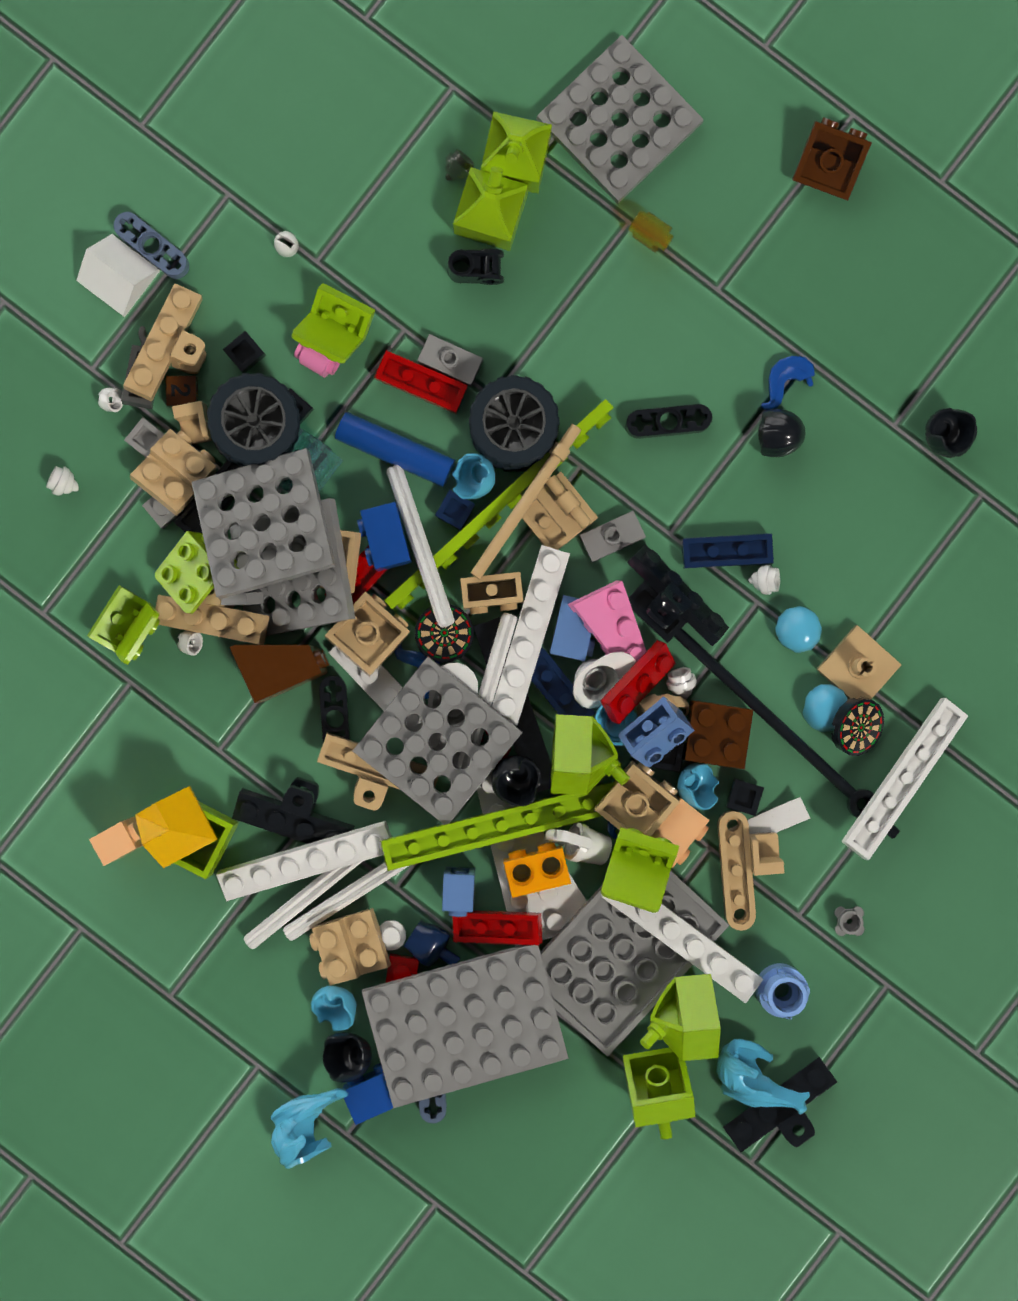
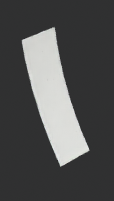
M801 797L748 819L749 834L777 833L811 818ZM737 825L730 828L729 830L736 829Z

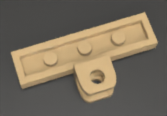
M174 283L123 384L125 390L152 401L170 364L172 367L189 374L199 373L207 356L205 343L199 337L188 333L187 330L203 300L202 295Z
M214 588L192 614L185 613L174 599L169 596L158 595L155 607L159 612V625L258 645H264L270 616L234 609V605H221V599L216 597Z
M327 732L317 762L357 775L358 779L354 788V803L373 811L378 810L384 801L388 786L396 789L399 788L353 752L358 742ZM411 761V768L414 772L423 773L426 771V765ZM438 777L434 780V786H436ZM366 791H372L374 793V795L370 798L365 797L363 794Z

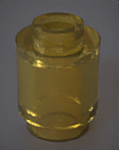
M642 210L637 214L628 231L633 233L632 237L654 253L659 249L665 251L674 238L670 234L673 229L671 226L651 212L645 213Z

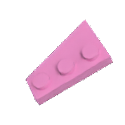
M616 580L568 604L571 610L582 619L587 631L592 633L601 644V649L606 655L612 652H625L632 655L638 661L647 652L623 581Z

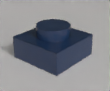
M449 489L435 517L461 531L476 505L467 499H461Z

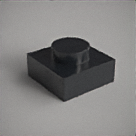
M246 331L223 349L243 374L266 356Z
M685 743L676 745L664 755L660 762L653 764L651 767L680 772Z
M734 778L725 807L756 816L764 787Z

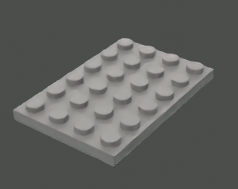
M670 871L662 904L715 942L728 928L729 924L678 876ZM601 886L540 953L555 1009L608 1057L656 1005L660 996L674 977L683 976L693 964L601 897Z
M519 945L362 989V996L393 1108L569 1059L538 945Z

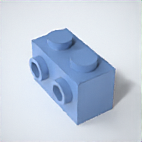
M662 697L621 731L618 736L630 755L650 768L653 764L660 762L664 755L676 745L683 743L687 736L695 730L683 712L667 698Z

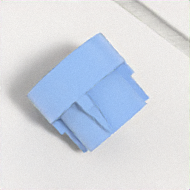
M776 963L761 971L759 975L764 980L755 993L759 1003L769 1014L791 1020L792 1016L799 1014L805 1008L810 988L803 975L797 969L788 964ZM779 984H788L789 991L784 997L775 996V988Z

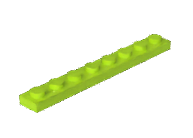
M613 782L596 785L586 796L561 794L533 801L527 806H513L450 822L449 824H442L380 840L386 868L390 871L601 817L595 811V807L614 784Z

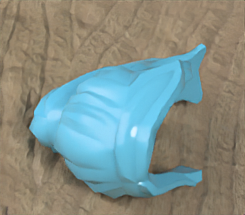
M733 1039L730 1043L723 1046L718 1057L717 1074L722 1081L721 1090L724 1095L751 1107L795 1108L799 1114L807 1111L805 1101L810 1097L809 1092L799 1093L784 1088L762 1074L755 1059L761 1058L769 1063L773 1061V1054H770L764 1047L744 1039Z
M337 1088L320 1094L298 1096L281 1105L273 1112L271 1120L275 1124V1129L272 1133L271 1144L275 1154L280 1158V1164L284 1165L286 1169L305 1163L332 1147L331 1142H328L327 1138L315 1141L314 1121L327 1105L348 1096V1092L344 1088Z

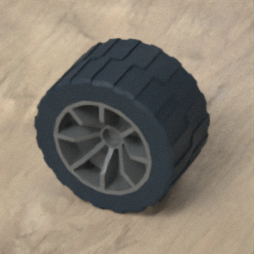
M244 373L228 379L229 381L218 388L215 395L212 396L207 410V425L213 443L220 454L225 456L226 460L239 467L251 464L260 465L270 460L273 461L278 456L291 453L294 450V445L299 438L300 414L294 396L290 394L284 384L279 383L277 379L271 376L268 377L261 373Z
M518 375L503 376L493 382H489L476 395V399L470 408V435L476 451L492 462L493 467L508 472L524 471L541 460L556 442L560 425L558 407L551 393L539 382L533 381L532 378L519 377Z

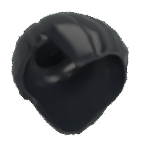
M947 408L939 410L930 417L925 426L926 441L931 450L947 458L960 457L965 454L977 436L975 417L973 414L959 409Z
M771 409L763 412L758 430L761 455L784 457L795 452L802 445L806 435L805 426L795 413L782 409Z
M521 755L508 756L503 758L494 767L491 778L492 789L495 795L506 804L527 806L536 798L541 773L539 767L532 759Z
M350 1032L335 1033L326 1038L324 1042L323 1064L332 1081L350 1082L366 1073L371 1064L372 1050L370 1044L364 1038Z

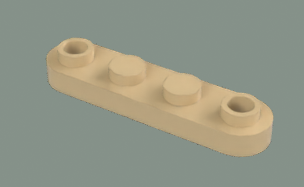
M729 810L719 817L717 823L724 914L727 923L732 928L743 931L749 929L756 919L749 824L747 818L742 813ZM730 820H736V829L729 830L727 823ZM737 909L744 910V916L740 919L734 916Z

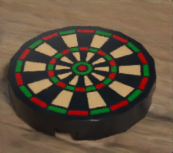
M451 604L449 605L455 620L452 625L441 628L437 624L432 607H430L419 617L415 626V641L420 652L426 658L429 656L437 663H449L461 659L469 651L474 639L473 625L469 616L461 608Z
M867 697L852 698L847 700L838 709L832 723L835 726L834 733H831L832 741L836 748L848 755L860 756L876 745L884 727V713L878 703Z

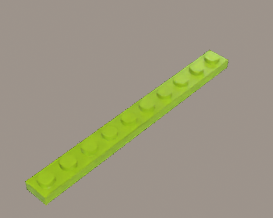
M607 399L601 402L576 425L581 429V432L571 447L574 446L577 450L590 438L586 434L594 426L599 430L612 418L608 413L614 407ZM549 452L541 460L533 464L433 556L437 569L442 566L446 570L458 559L455 553L462 546L468 550L480 539L477 533L484 526L491 529L502 519L499 513L506 506L513 509L522 497L520 493L532 483L549 458ZM419 569L384 600L392 610L397 606L402 610L414 599L411 593L420 586L423 590L425 589Z

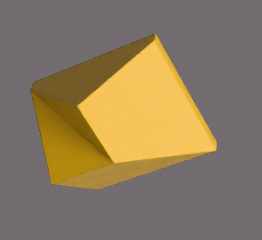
M191 786L135 814L142 845L162 868L218 840Z

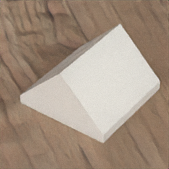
M111 234L86 249L76 281L125 317L160 270Z

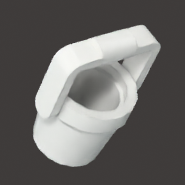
M579 822L574 823L569 831L546 830L543 840L564 846L565 858L573 862L603 865L608 860L612 849L610 837Z

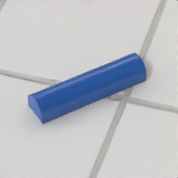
M345 412L335 434L337 441L391 465H399L403 470L443 488L455 463V459L349 412Z

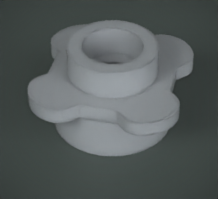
M840 906L835 909L834 915L837 917L835 932L839 936H844L845 934L860 936L864 933L865 928L862 918L864 910L861 907L855 906L853 909H845ZM849 918L852 919V923L850 924L847 923V919Z

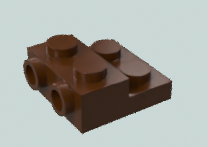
M823 117L821 123L814 121L792 180L848 201L872 142L865 140L867 133L851 128L849 133L838 130L840 123Z

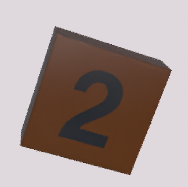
M166 376L167 407L171 408L172 406L198 401V378L196 376Z

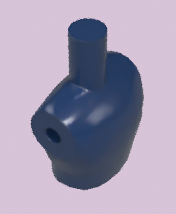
M422 920L419 921L404 945L416 960L427 967H431L439 958L449 965L458 963L460 960L459 956L446 948L450 934L444 929L425 923Z

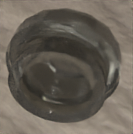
M456 149L454 153H449L445 159L447 163L445 165V171L447 172L446 180H463L468 177L470 168L475 166L474 162L459 149Z

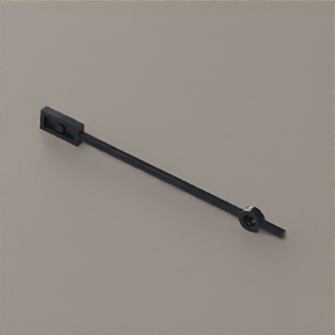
M643 581L628 597L633 612L666 643L673 637L677 639L848 798L847 808L849 812L858 818L863 809H859L857 806L858 800L864 798L867 805L874 793L866 789L856 790L682 629L687 621L681 615L668 628H661L646 612L647 606L658 593L647 582ZM893 825L887 835L893 839L899 834L900 830Z

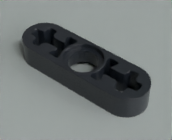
M702 404L636 410L628 416L625 427L627 433L636 439L701 433L710 426L712 413L707 406ZM695 411H699L700 416L706 417V420L702 421L701 426H697L696 421H688L685 423L686 428H681L683 417L680 412H685L684 418L693 417ZM667 413L673 414L677 419L676 427L671 430L663 428L660 423L662 415ZM651 415H656L655 427L657 431H652L653 425L644 426L642 432H638L637 427L631 426V423L636 421V417H641L642 422H649L652 420Z
M328 676L322 680L319 687L323 742L327 731L339 732L345 730V736H339L350 740L346 683L338 676ZM332 680L335 681L337 686L342 688L340 692L336 693V702L343 700V707L339 705L325 707V701L331 702V694L325 692V687L330 686V681ZM332 710H338L343 714L344 721L339 727H332L327 723V714Z

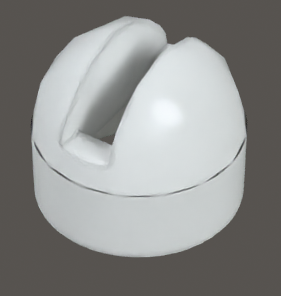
M284 231L275 237L274 247L279 255L291 257L298 251L299 243L293 233ZM284 238L285 240L291 242L293 245L290 248L280 240Z
M105 388L99 392L98 404L100 408L109 412L121 410L123 407L121 390ZM109 397H112V403L109 402Z
M186 630L178 635L177 647L181 652L191 656L197 655L203 646V637L200 633Z

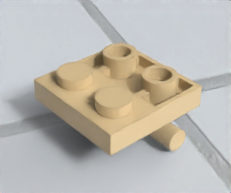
M562 472L548 479L522 517V520L544 546L557 550L561 549L598 519L597 515Z

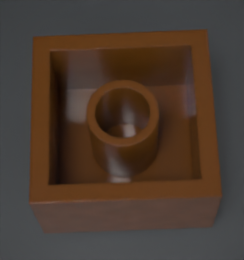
M690 700L687 720L695 731L687 736L684 741L682 759L745 769L753 710Z

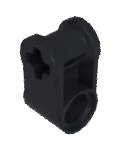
M499 249L456 250L451 253L448 259V275L451 280L460 284H502L504 277L501 276V259L504 257V252ZM457 261H464L468 264L469 268L465 272H457L453 265ZM490 262L492 263V272L489 270Z

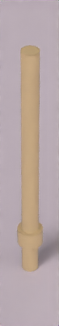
M571 424L559 443H554L549 451V458L470 572L474 577L479 580L482 578L558 464L564 462L570 454L569 448L581 432L579 427Z

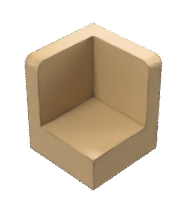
M197 401L172 406L174 418L180 423L181 431L191 439V445L213 441L208 430V408L205 403Z
M775 832L749 834L752 872L754 876L784 874V861L779 857L778 834Z

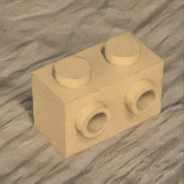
M520 572L485 575L480 580L476 577L460 578L464 610L470 609L471 615L488 613V607L500 606V611L518 610V604L524 602Z

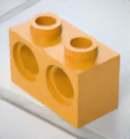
M548 842L538 845V851L526 853V849H520L508 853L509 858L503 859L512 898L571 884L562 845L556 846L555 842ZM548 857H554L559 860V867L554 872H547L542 867L543 861ZM519 864L527 865L530 868V874L525 879H518L513 874L514 868Z

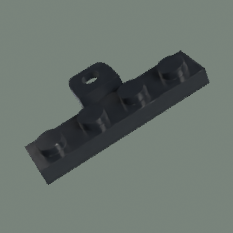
M646 544L627 562L658 593L647 606L646 612L661 628H668L681 615L711 646L717 643L728 630L729 626L724 622L723 618L718 613L713 612L703 602L702 597L692 591L682 581L680 575L671 570L661 560L658 553L651 550Z
M300 777L293 780L282 801L242 788L232 819L306 844L352 831L355 827L354 825L313 812L319 796V785Z
M818 1057L780 1086L799 1093L809 1092L810 1097L805 1101L807 1105L835 1085L837 1080L821 1058ZM749 1107L723 1126L740 1152H743L776 1127L779 1128L786 1140L794 1147H799L815 1135L813 1124L805 1112L799 1114L795 1108ZM795 1125H802L804 1127L802 1135L797 1136L793 1133Z

